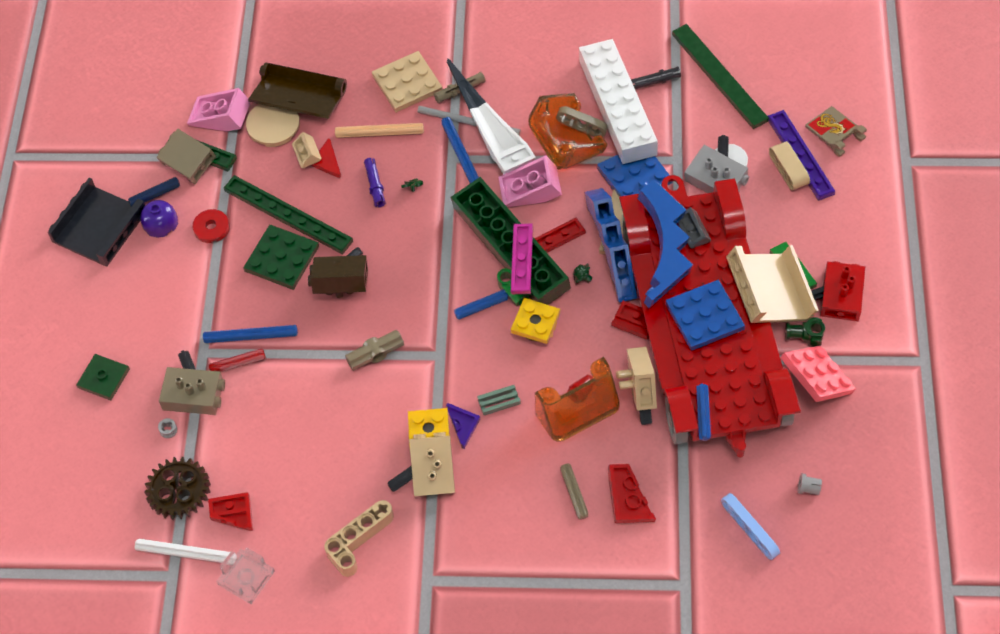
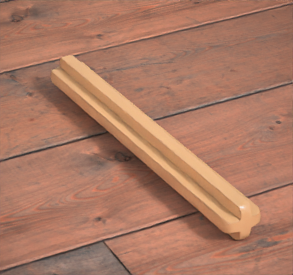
M423 123L335 128V136L337 138L422 134L424 132Z

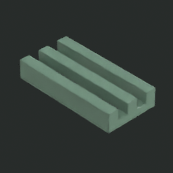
M515 385L477 396L484 416L521 404ZM514 398L513 400L501 403L504 400ZM495 403L497 404V405H494V406L485 408V406L492 405V404H495Z

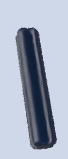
M173 177L129 197V204L132 207L137 199L145 203L179 187L180 182L177 177Z

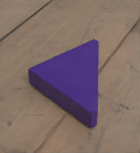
M447 403L446 408L448 409L461 447L465 449L480 421V416Z

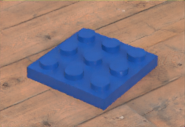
M616 155L597 164V169L619 197L639 194V188L645 182L649 183L653 179L661 185L662 180L669 176V173L655 156L622 164L619 155Z
M719 279L667 299L665 302L691 351L745 330V324Z

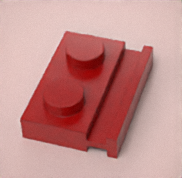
M623 300L615 314L614 320L611 322V326L647 340L648 331L642 307Z

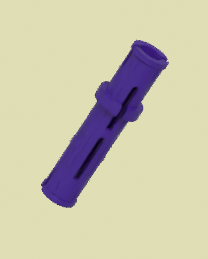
M367 158L364 160V165L370 184L369 192L373 197L374 206L380 208L386 204L383 195L384 188L380 183L375 159Z

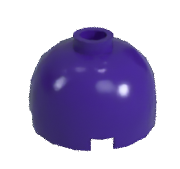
M154 200L149 202L140 214L141 225L144 231L152 237H165L171 230L174 231L178 225V215L173 206L166 201Z

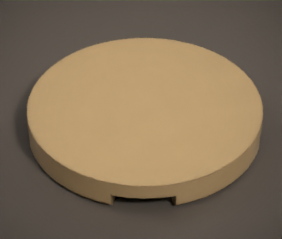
M258 104L248 114L246 128L253 141L266 147H276L292 140L291 138L300 128V119L298 112Z

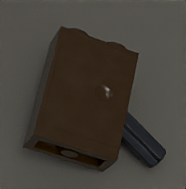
M356 247L347 256L314 257L313 265H310L309 268L310 275H308V286L312 287L313 294L332 295L335 293L337 298H342L343 293L366 292L368 277L367 255H363V251L359 247Z

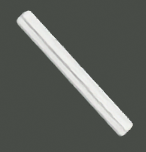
M137 539L135 541V550L226 564H232L234 561L233 552L145 539Z

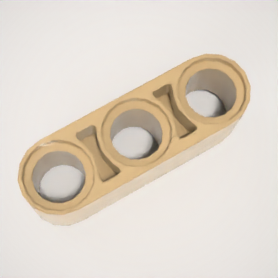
M787 141L769 148V155L790 190L810 184V177Z

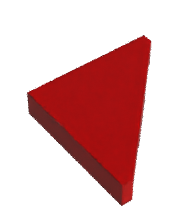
M328 138L319 150L322 159L311 166L341 178L331 140Z

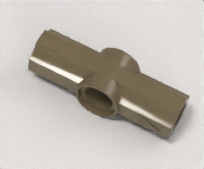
M394 330L380 338L372 337L366 340L362 347L346 354L345 358L350 368L354 371L370 362L378 363L382 361L388 353L403 346L404 341L399 331Z

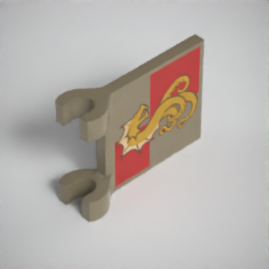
M833 106L805 125L808 130L828 144L839 157L845 153L843 148L846 145L842 141L851 134H854L859 141L866 138L864 133L867 129L864 126L856 125Z

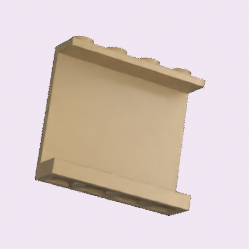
M789 245L782 254H745L742 246H735L726 256L751 323L808 321L819 311L793 245Z

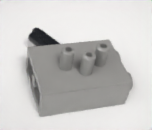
M722 135L718 137V150L716 151L703 145L684 172L686 182L706 193L713 192L715 181L735 178L738 191L740 192L741 186H745L749 180L748 167L728 157L729 137Z

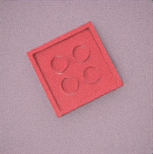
M821 346L784 352L780 357L816 402L850 395L856 389L852 385L851 380L842 373L839 366L827 355L826 350Z

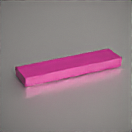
M533 223L514 224L511 294H531Z

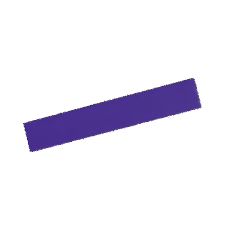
M781 110L768 115V122L782 143L787 141L791 145L810 177V184L808 185L817 200L820 201L835 195V189L786 112Z

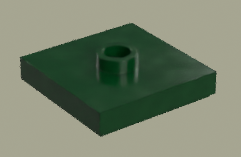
M94 354L76 386L81 390L111 401L130 368L125 364Z

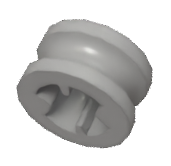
M163 419L158 424L162 437L172 438L176 435L177 426L172 419ZM170 426H171V428H172L171 430H168V429L165 430V429H164V427H168V428H169Z

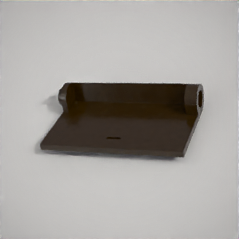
M265 62L259 70L261 81L248 98V102L329 119L346 92L347 80Z

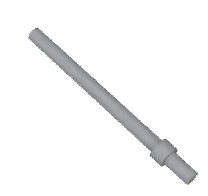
M418 106V113L439 118L450 117L452 121L477 126L473 118ZM511 127L520 136L521 129Z

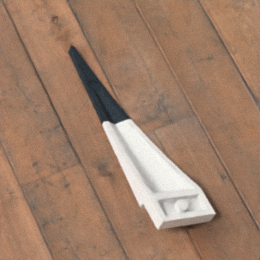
M447 58V64L488 151L503 175L534 161L536 157L528 144L488 105L452 61Z

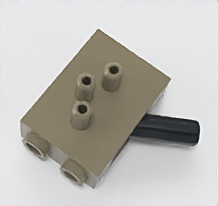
M181 351L178 357L183 368L167 367L159 398L162 410L216 415L217 408L221 407L220 395L221 391L225 389V379L222 378L221 373L218 371L196 370L189 351Z

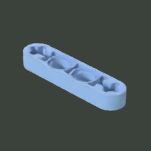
M729 493L721 499V503L726 511L768 559L772 560L780 554L776 543L733 494Z

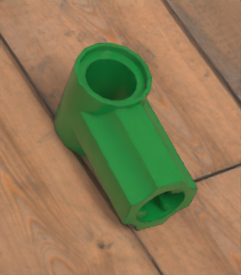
M507 268L501 269L497 274L499 288L505 290L516 306L521 305L523 299H528L530 295L511 294L512 271ZM504 278L510 279L508 282L502 281Z

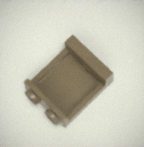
M177 128L170 135L166 145L160 149L156 158L162 164L171 167L196 185L216 155L210 148Z

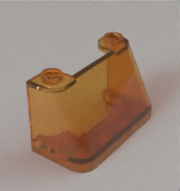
M575 93L539 96L528 119L531 130L558 170L567 169L603 153L608 146L602 136L598 135L592 139L589 134L564 125L557 120L556 115L562 106L580 111L581 103Z
M604 356L594 361L590 366L593 379L560 396L552 387H545L535 392L536 416L554 441H564L615 414L619 410V396L610 366Z

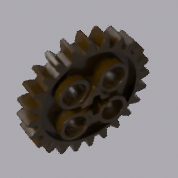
M173 457L172 463L166 459V465L163 466L159 463V470L152 469L154 476H147L150 482L145 483L147 490L144 492L148 496L146 500L148 504L150 503L151 509H155L157 515L162 513L164 518L170 514L172 520H174L176 515L182 519L185 513L190 517L191 510L197 513V506L204 507L202 500L208 501L206 494L211 492L209 489L211 483L207 480L209 476L205 473L204 467H200L198 461L193 464L191 458L185 462L184 457H181L180 461ZM174 476L171 480H166L168 477ZM188 478H193L191 481L186 482ZM170 494L168 498L162 499L164 495ZM190 496L188 499L182 500L183 497Z

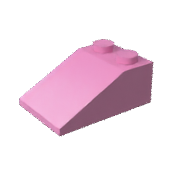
M239 88L199 96L196 99L187 124L193 127L220 131L241 129L251 102H248V98Z
M546 155L499 177L502 201L507 207L547 202L562 195L557 167Z

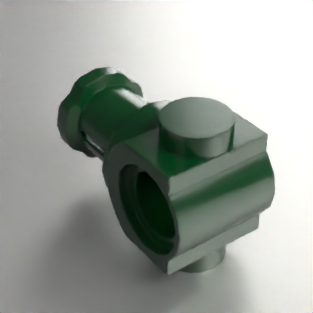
M817 317L803 322L802 325L786 323L785 339L801 338L808 345L813 347L821 346L825 324L822 322V319Z

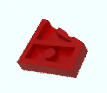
M248 492L208 499L210 519L212 521L253 531Z

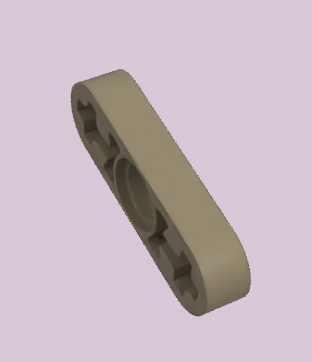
M567 106L560 107L556 115L560 123L596 138L604 137L608 129L604 121ZM578 120H582L586 124H581L578 122Z

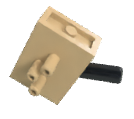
M647 348L627 349L628 370L616 371V378H629L628 381H620L619 388H631L637 411L639 410L640 422L642 425H648L652 423L651 409L657 408L655 373Z
M446 432L433 433L434 437H426L425 434L413 435L414 439H409L411 466L388 481L389 488L395 492L413 479L414 496L455 493L450 435L446 436Z

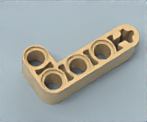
M385 500L378 501L325 542L324 547L328 559L343 576H352L357 571L356 559L352 552L392 522L394 517L391 504ZM365 523H372L369 527H363ZM350 535L356 536L354 539H347ZM334 547L339 548V550L336 552L330 551ZM345 562H352L348 567L342 566Z

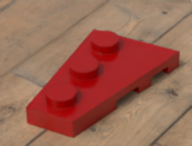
M609 464L608 474L614 522H655L656 517L654 513H651L648 501L643 496L630 465Z

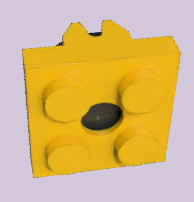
M524 298L510 329L511 333L525 337L530 341L547 344L549 338L553 337V330H556L560 308Z
M448 409L408 411L409 439H414L413 435L416 434L434 437L433 433L446 432V436L450 435Z

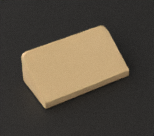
M302 132L292 143L301 168H305L322 159L312 136Z

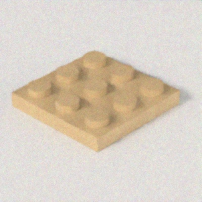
M419 51L372 71L373 78L395 112L434 96L435 92L443 90Z

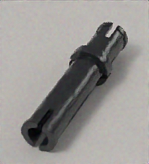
M678 66L668 70L661 69L657 73L631 79V82L635 84L633 85L634 88L638 89L680 78L681 72L673 74L680 71Z

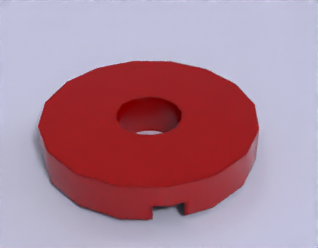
M208 209L195 217L192 229L196 238L200 241L212 243L211 241L218 242L226 237L230 230V225L226 214L222 211ZM209 224H215V225H216V226H215L214 228H212V229H208V228H207V226H208Z

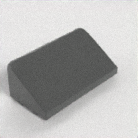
M691 207L687 209L683 219L678 224L690 237L688 240L690 248L710 242L711 239L698 213Z

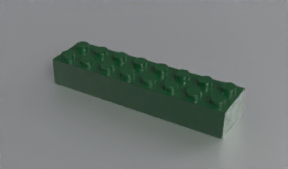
M479 177L450 197L453 208L503 267L512 271L514 224H521V222L486 182ZM533 237L531 294L529 295L533 301L548 305L571 289L569 277Z

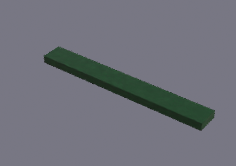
M687 24L672 31V36L753 129L768 122L769 117Z
M235 175L223 187L224 191L342 255L353 243L352 237Z

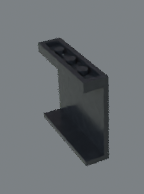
M88 178L81 185L78 193L72 197L66 209L60 213L56 222L50 226L48 235L53 243L107 267L140 223V214L145 207V203L137 199L131 207L129 201L95 187L92 178Z

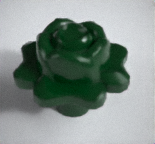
M588 263L586 265L580 264L574 269L575 283L583 280L589 283L593 277L589 275L590 267Z

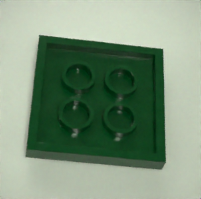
M269 224L244 265V272L294 290L317 252L319 242Z

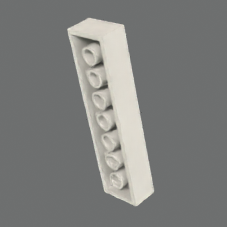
M613 39L579 47L581 67L602 117L607 124L608 131L622 164L657 156V138Z

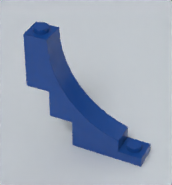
M654 179L649 183L645 182L639 188L640 192L637 198L652 217L660 243L658 267L650 282L652 287L645 294L644 304L648 308L653 306L688 275L693 266L679 252L687 245L690 238L677 225L683 219L686 209Z
M603 188L586 191L584 193L587 209L596 224L603 244L611 278L615 285L617 301L622 302L623 300L636 299L637 293L629 248L622 237L620 221L614 214L612 197Z

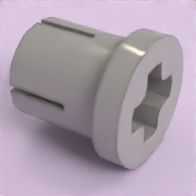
M801 473L797 492L799 494L805 492L819 495L822 479L808 477L806 474Z

